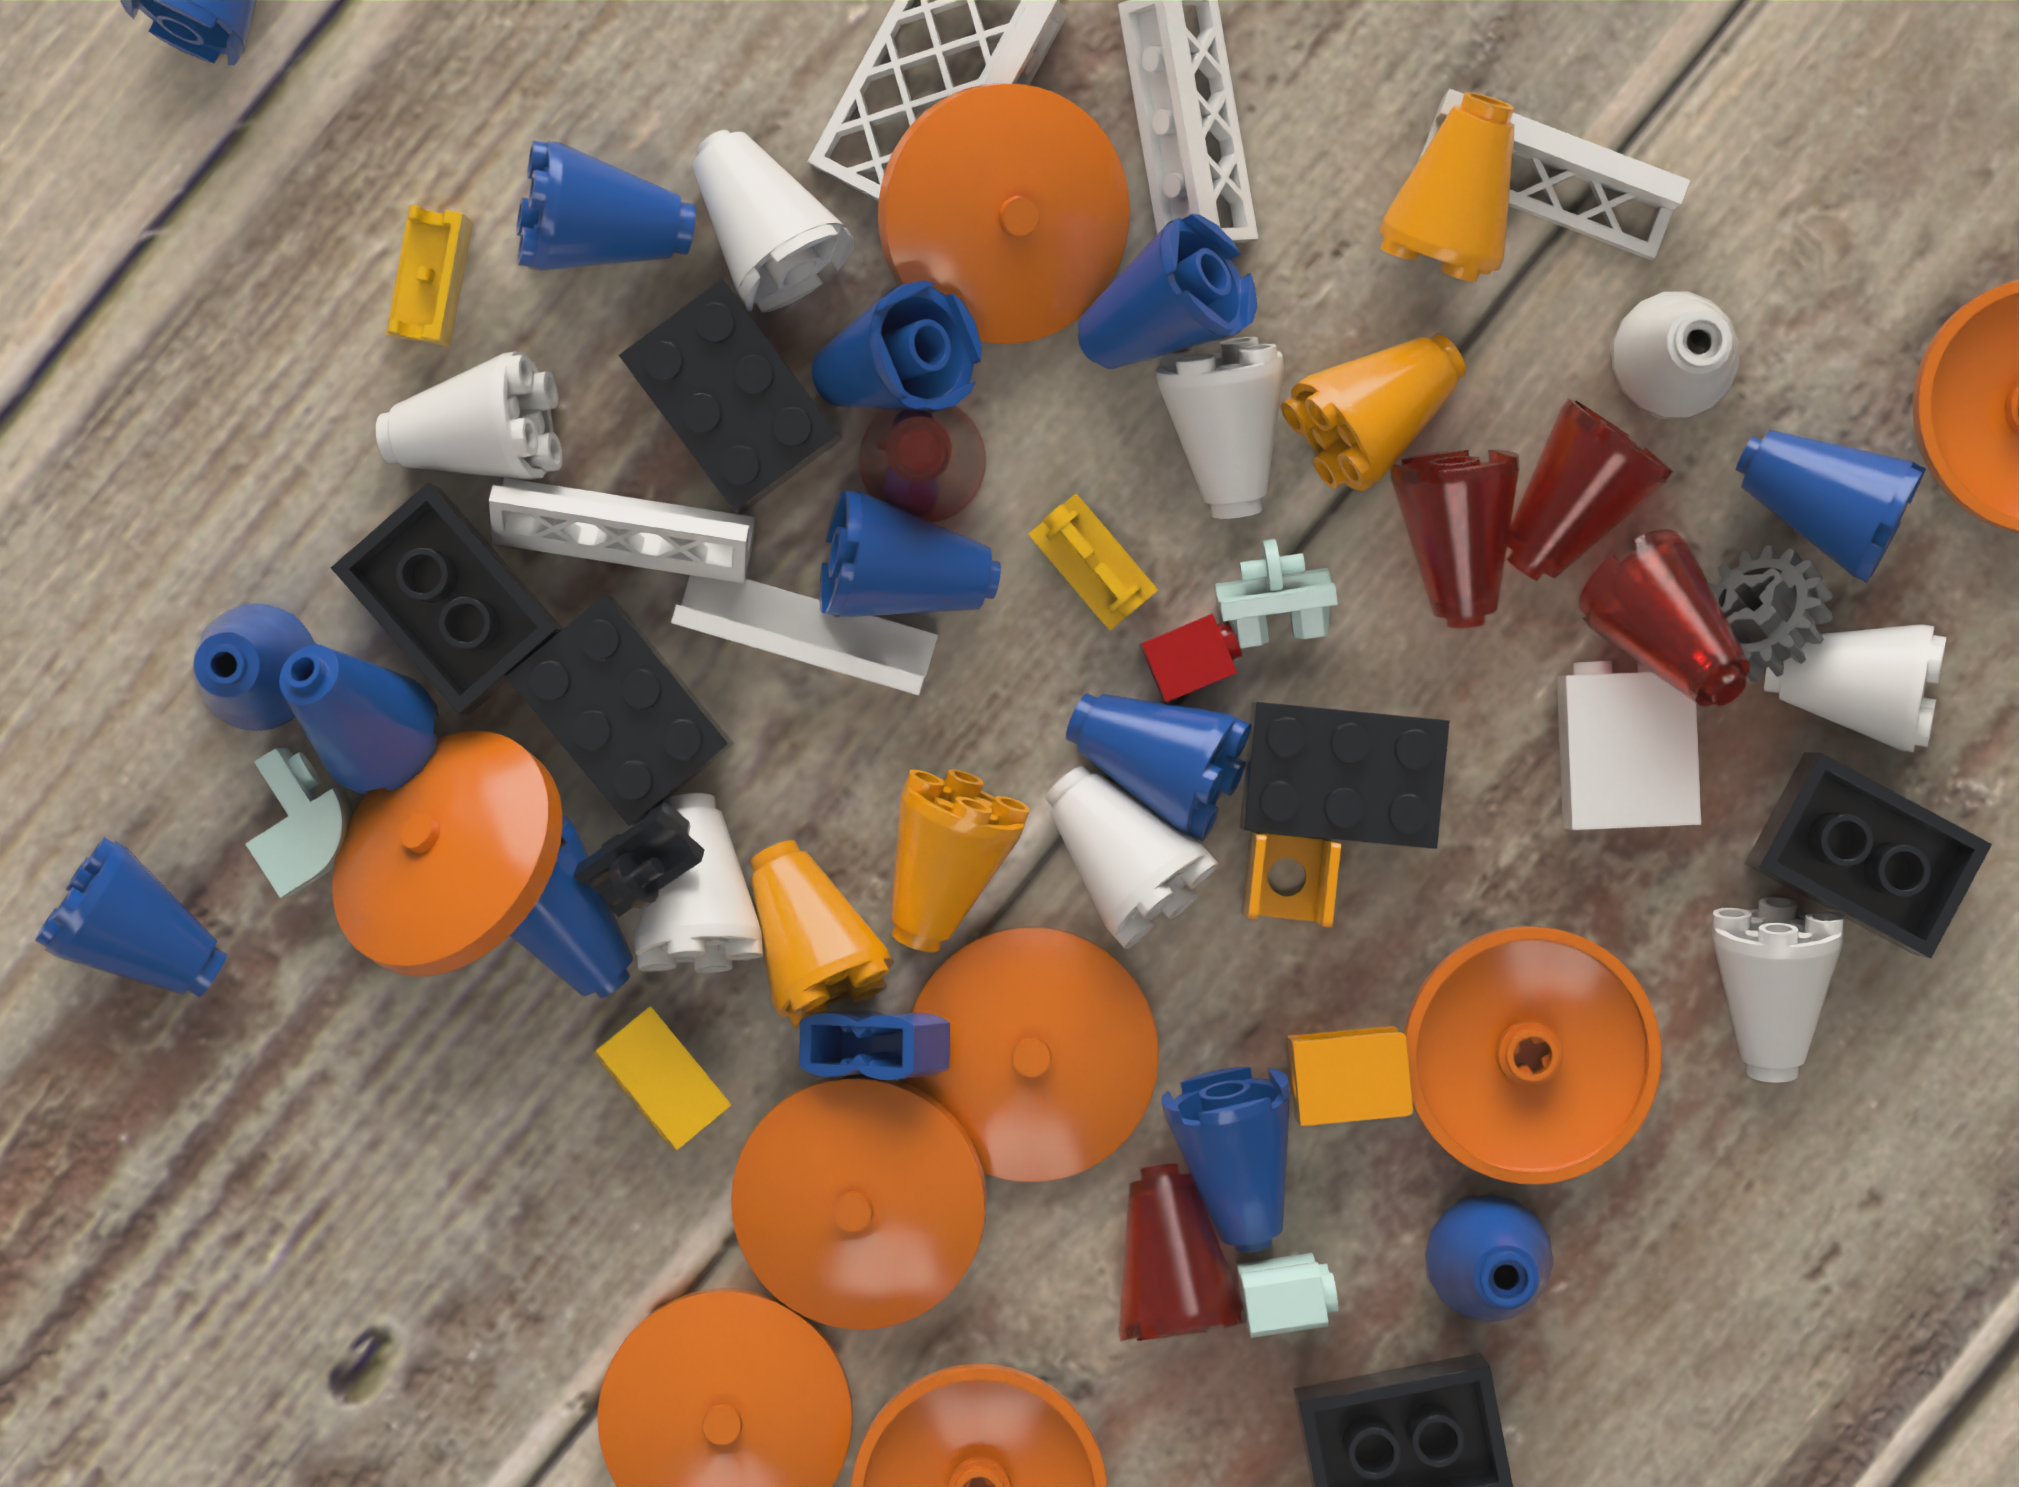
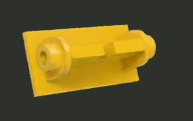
M1077 493L1064 504L1054 509L1037 527L1028 533L1029 537L1109 631L1158 591L1156 586Z

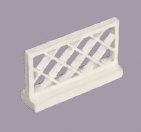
M895 0L807 162L823 173L879 201L885 168L892 154L881 157L873 126L906 115L911 126L917 120L916 112L928 109L951 94L970 87L994 83L1030 85L1067 17L1059 0H1017L1020 4L1010 22L986 31L976 3L977 0H937L931 3L929 0H920L922 6L913 9L911 7L915 0ZM968 4L977 34L942 45L933 15ZM925 18L934 48L899 59L894 38L901 25ZM1000 39L991 54L988 43ZM981 46L986 66L979 79L954 87L946 56ZM888 51L891 62L880 65ZM938 60L946 90L912 101L903 71ZM895 74L903 104L869 115L864 93L870 82ZM858 106L861 118L850 121ZM860 130L865 131L873 160L846 168L829 159L842 136ZM877 172L880 185L863 177V175Z

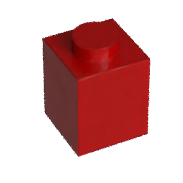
M1213 613L1139 644L1163 703L1236 674L1237 670L1233 660L1243 656L1229 622L1217 625Z

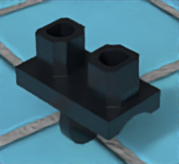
M663 802L650 811L646 818L623 834L615 835L602 844L601 849L580 862L575 869L573 877L581 884L596 890L606 901L610 910L617 917H620L632 908L641 910L654 903L659 896L660 889L702 862L705 849L689 835L690 822L671 804Z

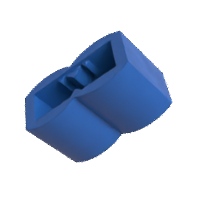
M870 1010L817 1013L800 1021L799 1066L814 1075L837 1077L864 1074L875 1079L894 1080L930 1076L949 1069L950 1022L934 1014L916 1012L884 1015Z

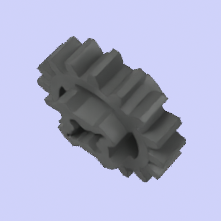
M1765 546L1758 560H1753L1747 551L1741 552L1739 558L1740 566L1734 570L1721 564L1717 568L1719 575L1722 577L1717 585L1703 583L1700 588L1708 598L1707 603L1694 605L1691 610L1700 622L1691 628L1692 635L1701 645L1699 649L1714 667L1719 665L1725 674L1732 679L1742 670L1751 682L1758 681L1763 668L1769 667L1776 677L1783 675V661L1790 657L1802 664L1806 661V657L1801 648L1806 643L1821 644L1824 640L1815 628L1816 625L1830 622L1833 617L1824 604L1833 598L1832 593L1823 582L1824 578L1809 559L1803 561L1794 549L1789 548L1780 557L1772 546Z

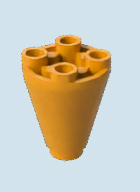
M1464 93L1461 106H1453L1384 214L1379 232L1384 235L1380 249L1407 260H1417L1419 253L1441 260L1443 262L1440 270L1443 273L1470 282H1477L1479 274L1490 275L1491 271L1500 270L1505 252L1515 125L1510 122L1514 111L1513 106L1482 94Z
M1437 333L1430 338L1419 337L1307 376L1291 388V397L1281 403V411L1288 425L1297 434L1304 435L1306 441L1315 452L1316 456L1313 458V465L1317 474L1326 485L1336 489L1344 483L1351 489L1364 492L1384 477L1458 387V380L1466 375V365L1457 347L1446 336Z
M949 769L945 779L925 771L910 770L901 793L890 917L895 924L891 934L900 943L919 951L938 952L942 941L951 938L1019 841L1030 812V808L1026 804L1006 796L994 797L981 791L984 784L983 780L965 771Z
M787 840L772 845L751 858L750 865L754 874H752L750 881L756 915L762 931L763 955L772 1004L780 1017H789L793 1027L800 1028V1021L813 1014L829 1012L826 1006L848 996H850L852 1003L861 1002L877 995L887 987L883 977L889 973L890 968L894 964L889 950L807 851H800L795 840Z

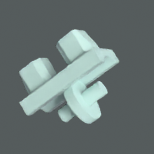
M1276 539L1262 540L1263 559L1240 562L1242 580L1215 584L1216 601L1222 620L1229 622L1240 648L1261 646L1269 642L1266 615L1290 612L1294 638L1309 639L1328 635L1329 606L1338 605L1336 586L1331 582L1328 568L1305 571L1303 553L1279 556Z

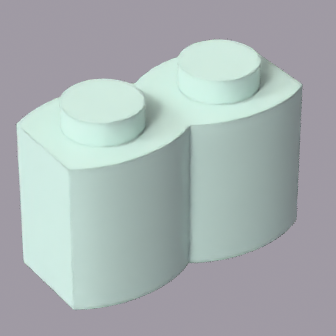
M1313 1253L1236 1264L1242 1311L1250 1338L1328 1327L1327 1313L1339 1312L1333 1273H1329L1327 1263L1318 1264V1262H1315Z

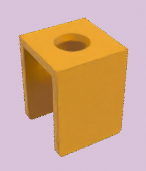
M1250 831L1241 914L1248 919L1256 920L1258 916L1314 921L1322 927L1332 928L1341 843L1333 840ZM1283 858H1291L1298 861L1305 871L1303 887L1297 893L1289 896L1276 893L1268 881L1271 866Z
M1395 1026L1287 1035L1294 1117L1300 1126L1404 1117L1412 1114L1413 1103L1407 1040L1405 1034L1399 1032Z

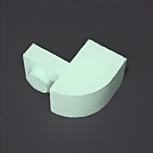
M275 748L254 761V763L288 814V817L247 842L246 846L278 896L282 898L294 895L334 868L335 858L345 839L353 810L344 787L332 788L321 796L318 795L314 788L321 784L320 778L303 753L298 752L293 756L289 748Z

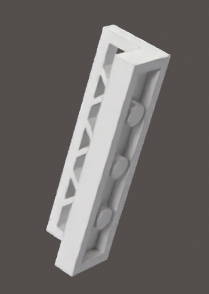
M1127 0L1119 3L1118 9L1157 234L1170 221L1179 217L1184 219L1191 214L1201 215L1220 227L1216 200L1219 194H1221L1230 204L1233 221L1232 228L1221 229L1234 243H1246L1258 239L1218 0ZM1182 5H1196L1200 28L1197 39L1186 28ZM1198 68L1209 81L1211 95L1208 101L1201 96L1196 88L1194 74ZM1209 131L1219 141L1221 159L1218 164L1207 152L1205 137Z
M1449 88L1440 103L1421 156L1453 106H1461L1463 93ZM1513 113L1510 120L1515 125L1513 154L1530 160L1539 183L1520 192L1510 190L1508 206L1651 261L1655 259L1673 210L1682 204L1690 180ZM1544 166L1563 173L1549 178ZM1572 177L1589 182L1599 206L1579 215L1562 209L1553 186ZM1603 188L1622 196L1608 201ZM1543 191L1549 204L1529 196ZM1632 199L1657 208L1658 210L1646 241L1623 233L1612 208ZM1602 213L1608 227L1589 219Z
M505 477L502 486H492L489 498L492 544L745 583L755 535L756 517Z
M690 575L681 606L676 604L671 623L919 696L922 694L939 636L876 616L836 618L834 615L823 614L820 611L818 599L746 578L743 584Z

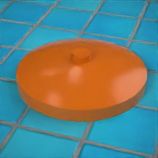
M994 83L970 87L951 94L926 110L909 127L894 149L886 166L878 201V226L882 250L897 285L928 281L935 284L930 287L937 289L944 295L953 293L964 303L975 321L980 341L994 344H1015L1041 339L1062 330L1080 318L1090 305L1106 290L1115 276L1126 247L1130 223V200L1126 176L1117 152L1105 132L1093 118L1070 100L1046 89L1024 84Z
M2019 280L2005 283L1975 297L1959 308L1942 325L1925 351L1918 369L1913 392L1914 431L1924 462L1935 481L1967 513L1984 523L2013 533H2019Z
M487 731L458 732L438 738L435 750L424 768L402 787L391 791L384 787L368 791L369 794H366L348 823L345 839L335 858L332 876V897L336 918L344 935L358 951L379 966L397 974L414 977L440 975L460 969L488 954L511 935L524 921L537 903L551 877L558 857L563 829L562 806L557 786L546 767L535 756L512 739L500 734Z
M1023 926L1007 928L979 937L961 947L935 970L921 990L911 1012L934 1014L950 1022L949 1069L944 1072L930 1076L906 1078L907 1083L930 1095L956 1118L973 1142L984 1173L990 1176L1018 1182H1044L1066 1178L1083 1172L1103 1161L1128 1139L1141 1121L1152 1098L1158 1073L1159 1045L1155 1022L1148 1002L1137 982L1115 957L1097 944L1074 933L1048 927Z
M1542 926L1510 927L1486 933L1461 945L1446 956L1425 979L1413 1000L1404 1026V1034L1407 1040L1412 1103L1422 1124L1430 1135L1459 1162L1483 1175L1505 1182L1535 1185L1557 1183L1578 1177L1601 1166L1615 1156L1639 1130L1650 1111L1659 1085L1662 1066L1660 1031L1655 1013L1642 986L1625 965L1606 949L1579 935L1560 929Z
M864 1074L828 1077L807 1084L787 1095L762 1118L751 1133L741 1151L735 1168L731 1193L732 1218L738 1243L747 1263L765 1288L779 1301L806 1318L822 1324L853 1330L878 1329L901 1324L920 1316L941 1302L958 1285L970 1267L983 1236L987 1216V1187L982 1164L973 1142L956 1118L930 1095L896 1079L880 1080Z
M737 1288L707 1289L681 1296L662 1305L644 1318L623 1341L608 1367L601 1387L598 1403V1435L606 1466L617 1487H832L841 1472L850 1445L853 1427L852 1394L843 1363L826 1335L809 1318L790 1309L777 1298L757 1291Z
M964 1364L930 1373L914 1381L888 1401L869 1426L861 1442L855 1460L851 1487H1107V1477L1103 1457L1090 1426L1077 1408L1057 1389L1029 1373L1011 1367L995 1364Z

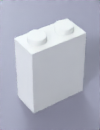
M1676 658L1637 660L1638 673L1613 674L1612 661L1573 663L1574 675L1557 676L1563 828L1586 830L1701 825L1695 670L1677 671Z

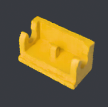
M409 205L386 335L451 347L473 222L463 213L444 210V213H437L425 210L418 205Z
M651 1006L593 1053L672 1151H677L731 1106V1103Z

